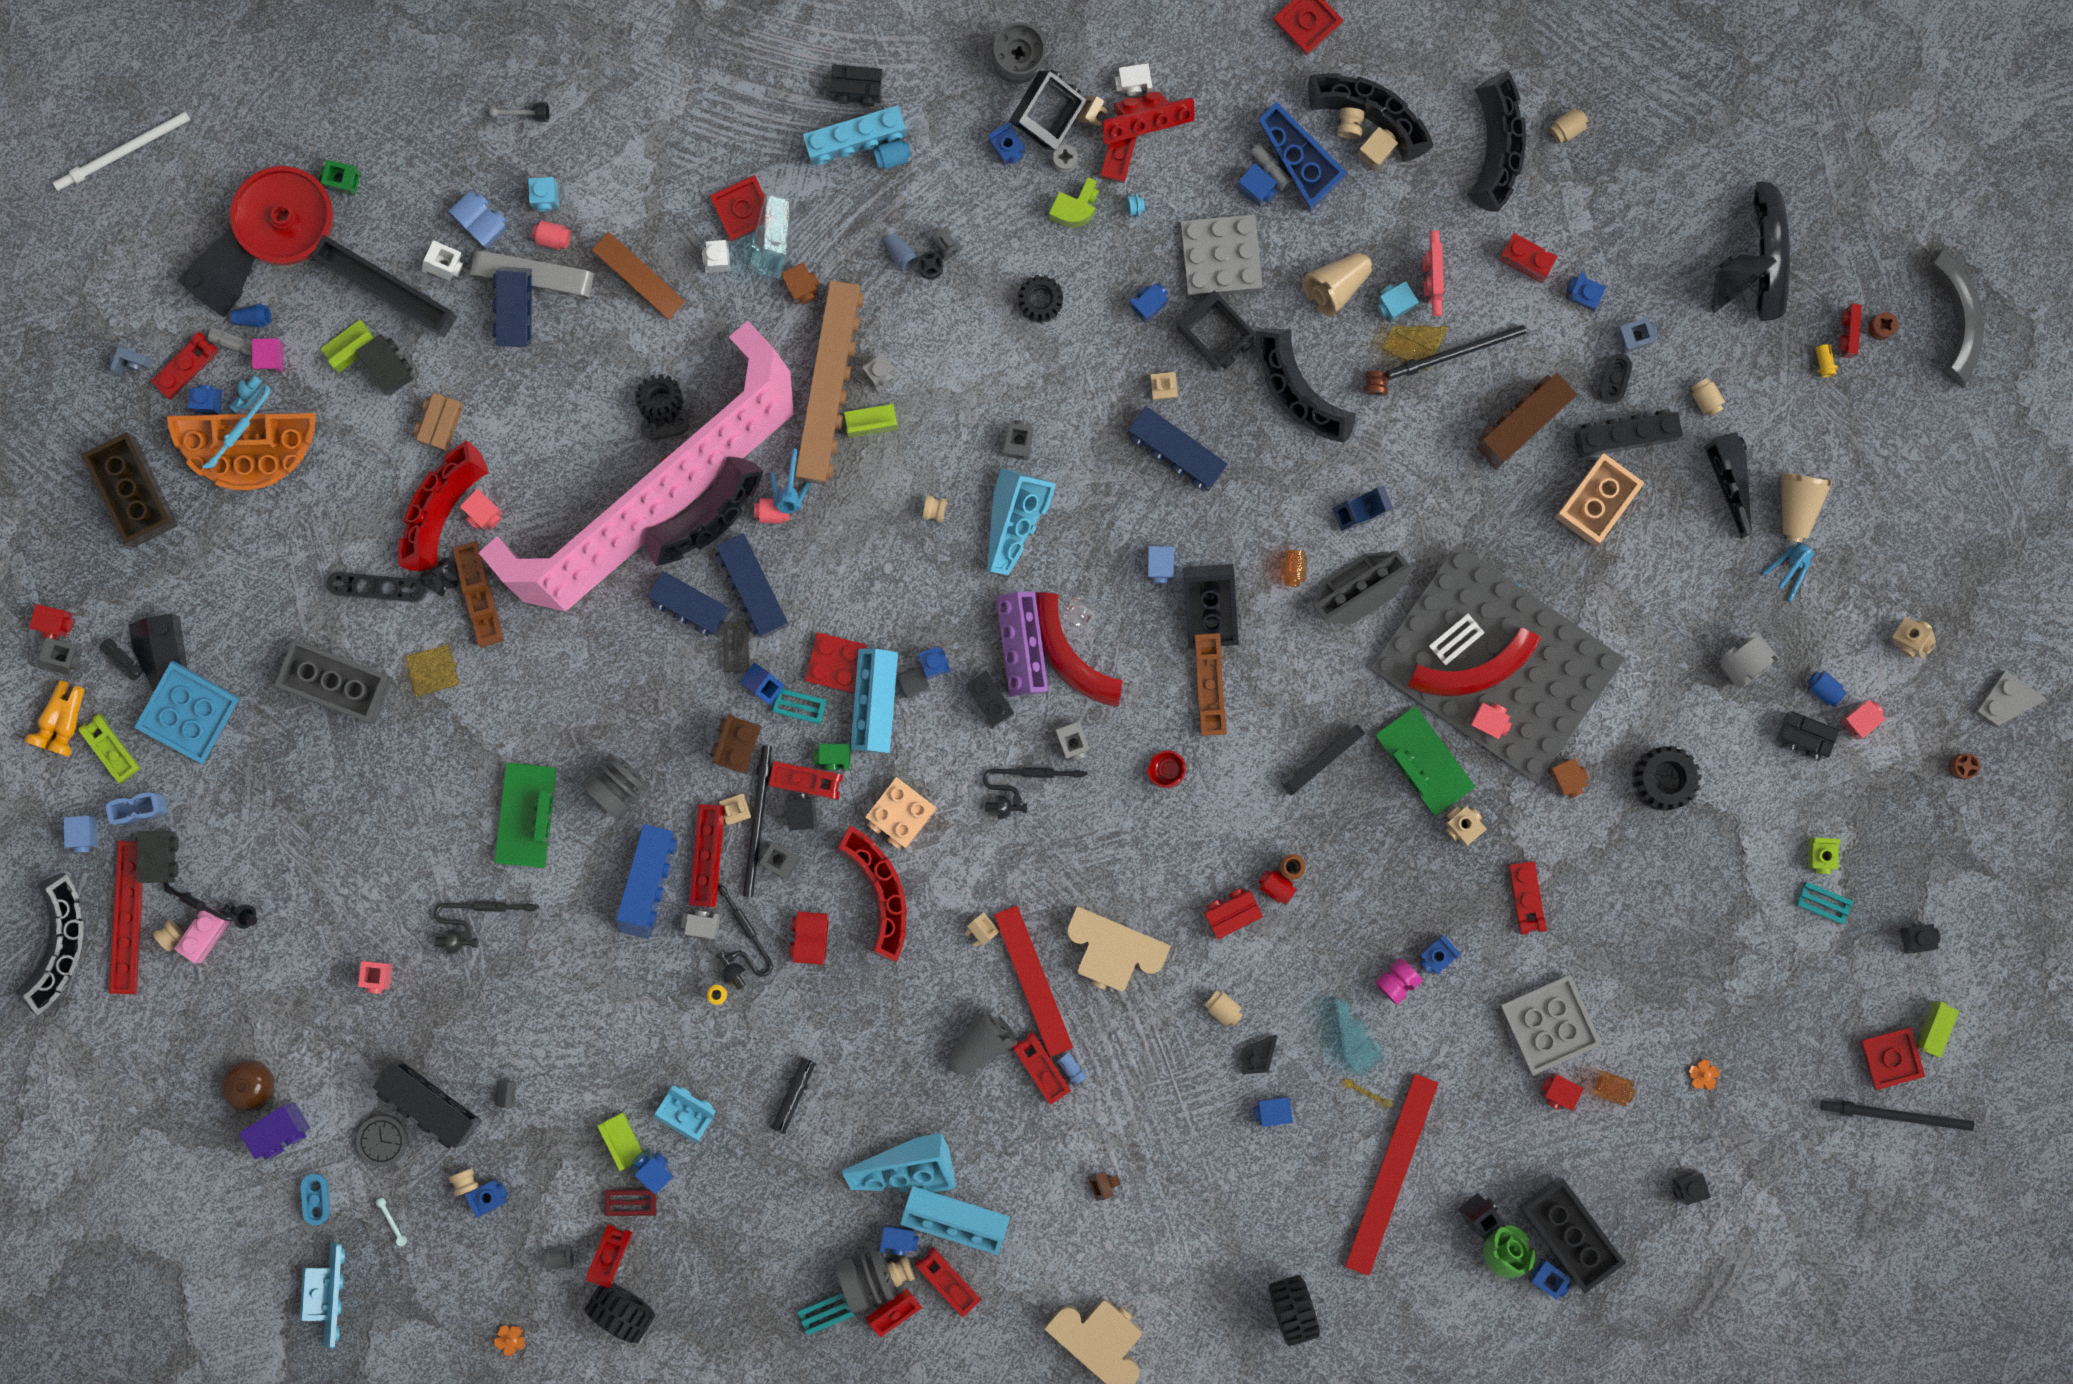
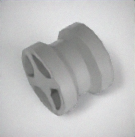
M1066 144L1060 145L1053 153L1054 168L1064 174L1071 173L1076 168L1078 155L1075 148Z

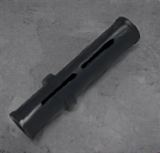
M801 1057L796 1073L789 1080L790 1086L771 1125L773 1130L778 1131L779 1129L780 1133L786 1134L804 1090L808 1089V1080L817 1064L814 1061L809 1060L808 1062L807 1058Z

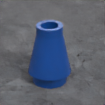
M258 303L239 310H232L231 321L233 325L264 328L265 325H269L271 322V312L267 305Z

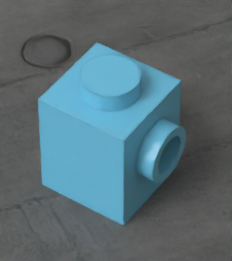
M554 177L528 178L529 203L533 209L539 212L559 209L558 183Z
M1405 281L1396 287L1392 284L1381 291L1382 295L1377 301L1379 303L1377 308L1383 318L1387 317L1392 322L1414 309L1419 302Z

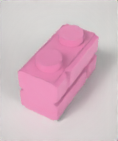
M204 910L199 912L197 915L198 919H194L174 948L193 963H202L230 924V921L219 919Z

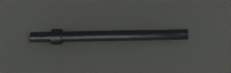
M1524 325L1416 361L1415 359L1405 361L1401 366L1386 370V376L1388 380L1403 375L1411 376L1417 374L1421 369L1525 335L1526 328Z
M762 745L760 765H757L756 770L758 782L743 896L753 897L768 777L771 776L772 767H770L772 746Z
M1822 1100L1820 1109L1823 1111L1837 1112L1841 1116L1848 1117L1859 1115L1973 1131L1975 1126L1974 1121L1854 1105V1102L1844 1100L1841 1103Z

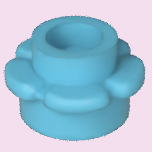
M1136 192L1132 196H1127L1129 216L1136 215V217H1140L1141 212L1145 211L1143 197H1138Z

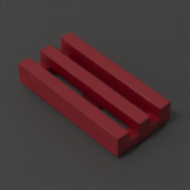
M649 1189L605 1190V1216L657 1215L656 1194ZM651 1195V1199L610 1200V1196ZM610 1205H651V1210H610Z

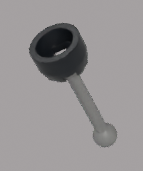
M538 102L533 104L530 110H498L492 107L489 109V115L491 117L498 115H531L537 122H548L550 110L548 102Z

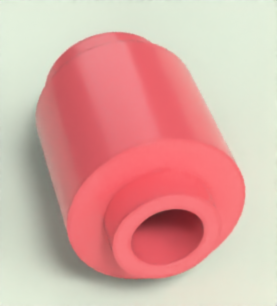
M543 220L540 221L539 225H534L532 239H535L536 245L561 250V248L567 249L571 238V230L566 229L565 226Z
M760 498L759 503H754V518H759V523L783 524V521H789L790 514L782 513L777 507L773 506L774 498Z

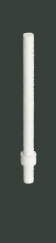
M185 111L92 162L69 170V174L54 181L53 185L59 191L74 182L78 184L86 179L85 176L191 119Z

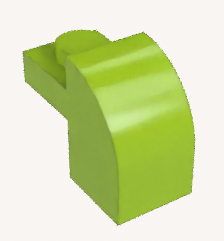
M1088 177L1078 199L1059 191L1050 210L1049 220L1068 228H1077L1087 224L1094 217L1096 208L1089 205V203L1094 204L1098 196L1099 190L1096 189L1097 181Z

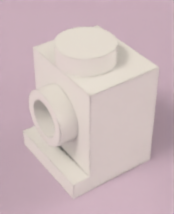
M1148 63L1119 68L1118 76L1114 77L1116 91H1121V94L1127 93L1128 96H1135L1141 94L1144 90H1146V94L1152 92Z
M433 240L423 260L422 272H429L448 281L451 280L453 275L458 277L463 263L460 262L461 252Z
M707 241L706 247L702 250L705 272L731 271L727 241Z

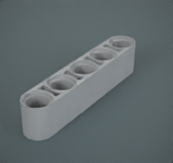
M474 251L469 275L472 278L493 282L494 273L501 267L532 268V290L581 299L590 298L594 273L590 271L485 251Z

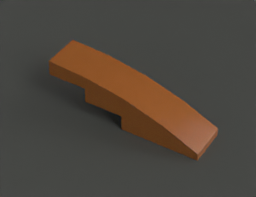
M608 231L591 249L667 320L686 302Z
M474 541L454 547L453 551L461 587L466 597L470 619L473 622L479 647L482 648L503 642V632L483 558L478 553L480 551L478 542Z

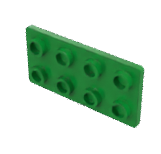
M1412 707L1375 735L1434 816L1439 815L1475 788L1468 775L1417 707Z
M506 763L495 863L537 868L546 867L557 774L555 767Z

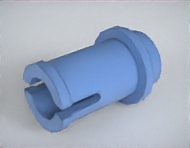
M1070 1052L1057 1061L1070 1079L1068 1081L1069 1084L1072 1082L1076 1086L1087 1078L1084 1074L1086 1071L1081 1070Z

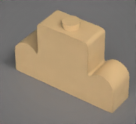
M1078 906L1067 930L1069 938L1074 943L1082 944L1088 942L1078 967V973L1093 979L1091 984L1103 990L1109 986L1116 990L1124 991L1136 963L1145 973L1153 974L1158 972L1162 968L1171 947L1168 944Z
M1103 1298L1087 1317L1081 1320L1078 1309L1066 1305L1061 1307L1044 1326V1329L1105 1384H1135L1140 1373L1138 1364L1131 1357L1124 1356L1142 1336L1141 1329L1130 1320L1133 1316L1122 1306L1118 1309L1109 1300Z

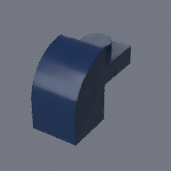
M1381 486L1362 496L1346 500L1332 509L1341 531L1375 520L1392 510L1393 507L1385 487Z

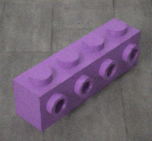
M1035 591L1014 592L996 597L1009 697L1029 696L1048 692Z

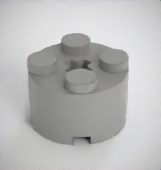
M1753 632L1738 646L1740 649L1733 647L1723 655L1724 657L1719 662L1721 663L1720 667L1740 690L1743 686L1745 687L1767 670L1770 664H1775L1780 658L1761 635Z

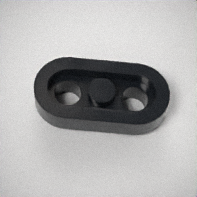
M1624 354L1611 356L1605 365L1599 387V395L1608 404L1619 402L1626 393L1632 370V362ZM1614 364L1621 365L1622 370L1620 372L1615 371ZM1613 388L1615 395H1609L1607 389Z

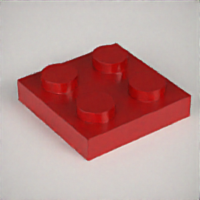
M1292 0L1273 17V21L1306 56L1344 21L1325 0Z
M755 175L710 195L731 242L776 222Z
M817 632L805 682L854 694L858 650L866 649L867 645Z
M1911 1027L1860 1040L1874 1090L1926 1077Z

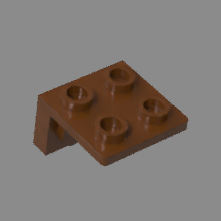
M728 714L727 719L722 718L718 730L721 733L719 743H714L710 757L714 758L713 763L747 774L762 726L738 719L731 714Z

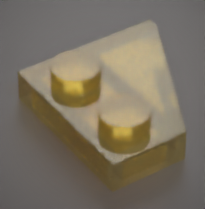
M1393 326L1382 350L1404 361L1411 359L1416 361L1434 355L1449 327ZM1429 367L1424 368L1422 370L1427 372Z

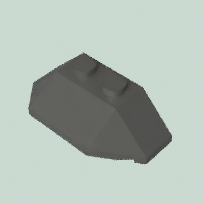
M1398 550L1391 551L1390 553L1364 554L1323 580L1317 597L1313 602V607L1326 623L1354 624L1396 597L1411 571V566Z

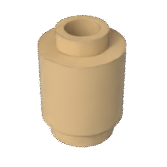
M1572 108L1553 121V125L1549 129L1556 141L1561 144L1564 141H1570L1587 129L1586 123L1588 119L1581 109L1577 111L1575 108Z
M1709 378L1691 387L1693 391L1692 396L1703 415L1709 413L1711 417L1724 409L1722 404L1725 403V400L1715 383H1711Z
M1218 990L1204 1005L1209 1009L1208 1013L1225 1027L1229 1024L1234 1026L1243 1016L1239 1012L1242 1007L1224 992L1221 994Z

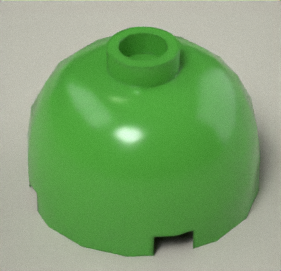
M1512 1225L1495 1230L1487 1237L1483 1246V1257L1488 1268L1495 1275L1506 1279L1517 1278L1530 1271L1535 1263L1534 1248L1530 1249L1527 1243L1529 1241L1528 1236L1522 1230Z

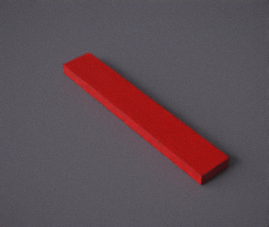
M118 841L109 994H137L143 883L137 882L136 841Z
M1018 905L994 914L1049 1056L1051 1057L1072 1049L1073 1045Z

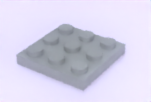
M1255 214L1181 221L1188 297L1209 295L1214 290L1218 294L1262 290Z
M1571 974L1500 1005L1532 1076L1602 1045Z

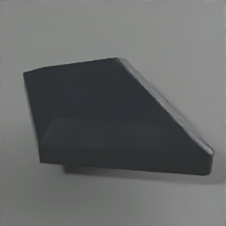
M1272 1035L1241 1048L1243 1074L1269 1072L1277 1035Z

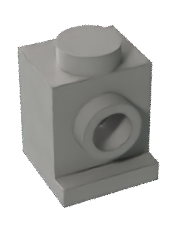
M883 353L862 367L864 374L878 392H881L899 378L895 368Z
M1079 721L1055 730L1066 759L1071 758L1072 762L1087 757L1085 752L1090 751ZM1071 739H1076L1078 741V746L1076 748H1071L1069 746L1068 742Z
M695 910L694 915L684 913L681 928L685 929L684 934L717 939L721 914L714 913L713 918H710V912Z

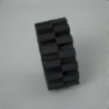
M1035 275L1034 278L1029 277L1027 282H1023L1018 292L1019 308L1022 310L1023 315L1027 316L1032 322L1033 320H1036L1037 323H1042L1045 320L1048 322L1052 317L1055 318L1057 313L1061 311L1063 304V292L1059 283L1057 284L1053 278L1049 279L1047 275L1039 277V275ZM1044 290L1050 295V302L1046 307L1038 308L1032 304L1031 295L1035 291Z
M659 374L657 379L655 375L650 376V381L645 378L643 380L644 386L639 383L637 386L639 391L635 392V399L641 415H644L646 420L650 418L653 423H656L657 419H659L660 423H664V418H667L668 421L673 420L671 415L673 414L677 417L679 415L678 410L683 408V397L679 385L675 379L672 380L668 375L665 379L663 374ZM657 394H668V399L663 403L652 404L650 402L651 398Z

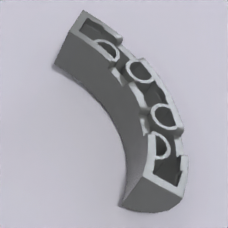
M1942 248L1925 270L1934 276L1946 293H1949L1954 304L1958 336L1952 356L1943 374L1963 388L1971 377L1980 356L1984 334L1983 312L1977 291L1969 275L1959 262Z

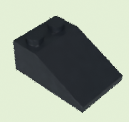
M1233 564L1184 567L1188 648H1195V635L1218 633L1221 636V646L1239 645Z

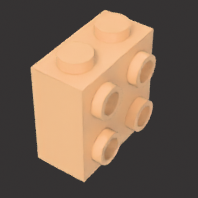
M896 777L867 814L866 818L870 820L867 825L878 834L883 830L890 836L887 841L896 848L900 849L903 846L907 849L937 808Z

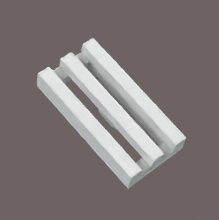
M1467 613L1429 647L1444 665H1447L1485 632ZM1466 621L1470 623L1466 629L1441 650L1437 648L1441 642ZM1473 629L1476 630V633L1472 637H1470L1466 642H1464L1448 657H1444L1443 654L1446 651H1448L1452 646H1454L1470 631H1472Z

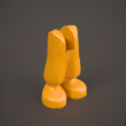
M59 680L38 720L40 731L26 735L23 742L70 757L72 750L68 741L75 733L78 712L85 688L78 685L75 686L68 701H65L69 690V683ZM56 731V738L52 741V736Z

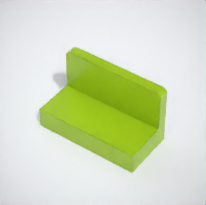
M358 320L324 345L321 351L327 357L333 369L340 373L360 358L356 350L375 337L363 321Z
M894 404L844 412L849 438L898 430Z
M1933 1001L1916 1042L1917 1049L1941 1058L1959 1010L1947 1006L1942 1001Z
M624 1112L597 1125L619 1171L630 1167L633 1159L639 1153H644Z

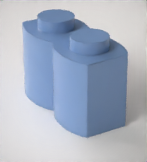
M469 191L449 210V213L487 250L507 230V227L504 225L507 220L497 210L492 213L486 207L489 202L479 192L474 195Z
M151 792L137 794L131 799H115L105 805L109 823L118 825H132L141 819H157L167 813L164 795Z

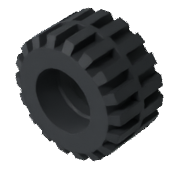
M1675 746L1659 747L1645 753L1640 757L1641 760L1636 762L1634 766L1636 770L1632 772L1635 782H1632V785L1638 791L1635 793L1637 797L1643 799L1642 803L1650 805L1655 810L1668 811L1683 807L1695 798V792L1699 791L1700 788L1698 780H1701V774L1697 772L1700 768L1698 764H1694L1693 760L1695 758L1692 755H1687V751L1684 749H1676L1677 747ZM1666 763L1673 766L1679 775L1678 787L1672 793L1661 792L1654 783V771L1660 764Z
M1300 1275L1270 1283L1269 1293L1286 1344L1290 1347L1319 1338L1320 1328L1304 1279Z
M612 1283L611 1288L599 1285L584 1308V1311L594 1323L615 1337L629 1343H639L656 1316L651 1307L643 1300Z

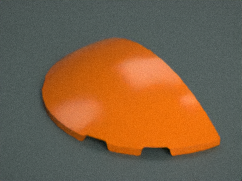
M248 413L167 416V421L175 447L181 450L186 458V464L200 476L207 477L214 481L215 485L224 488L255 490L277 483L278 480L284 478L298 467L312 443L316 413H255L249 420L250 425L234 445L226 449L214 468L203 469L202 466L217 454L224 445V436L229 434L242 417H246Z

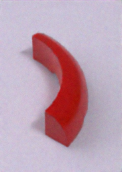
M469 441L463 442L446 454L443 458L445 461L435 472L430 471L416 490L403 519L406 525L403 538H399L398 566L411 571H425L438 567V543L450 511L472 484L489 473L482 455Z
M1035 592L1043 653L1051 667L1061 679L1081 694L1099 703L1119 707L1123 680L1106 676L1082 661L1072 650L1062 631L1058 614L1059 594Z
M1518 627L1509 643L1496 656L1478 666L1465 670L1440 671L1417 664L1406 687L1436 696H1463L1484 691L1501 683L1518 671L1536 650L1542 637L1522 627Z
M849 825L835 851L848 858L862 872L873 892L877 907V931L870 952L884 959L897 962L906 935L907 908L902 884L892 863L876 846L875 842L861 831Z

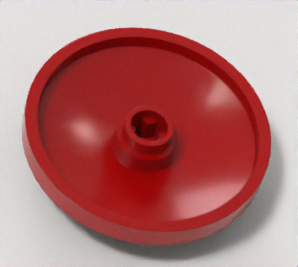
M289 166L266 168L250 176L237 190L230 209L232 230L240 245L252 257L271 265H292L310 258L322 236L329 237L333 226V207L325 188L311 174Z

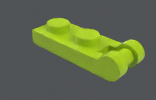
M100 713L95 715L93 721L88 725L83 724L78 728L81 735L118 784L124 783L142 769ZM100 729L102 734L95 737L94 732Z

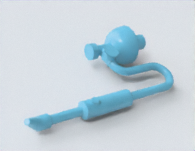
M254 375L249 382L242 379L239 381L237 391L240 397L236 398L229 407L238 413L240 409L247 410L265 390L263 396L248 415L242 417L231 432L224 436V445L209 462L202 466L203 469L214 468L226 449L232 447L250 425L249 420L269 396L270 387L268 385H262L257 390V387L263 381L257 375Z

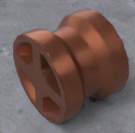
M1882 312L1870 321L1868 326L1869 333L1874 339L1885 340L1897 331L1899 326L1898 320L1892 313Z
M1366 371L1367 385L1364 386L1363 392L1376 396L1388 395L1389 389L1386 386L1389 380L1386 372Z
M1960 754L1951 759L1949 770L1957 779H1969L1978 774L1980 763L1977 757L1972 754Z

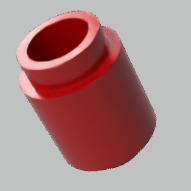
M1275 869L1272 872L1266 870L1258 881L1261 884L1259 889L1277 903L1281 902L1284 905L1289 902L1297 890L1293 886V882L1283 877Z

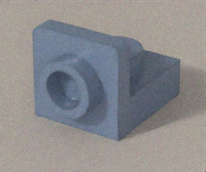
M118 347L116 352H113L109 362L111 366L110 371L122 375L125 365L141 371L142 367L151 369L153 359Z

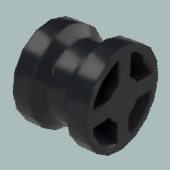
M932 251L923 253L918 260L920 274L927 280H934L940 277L943 272L941 256Z

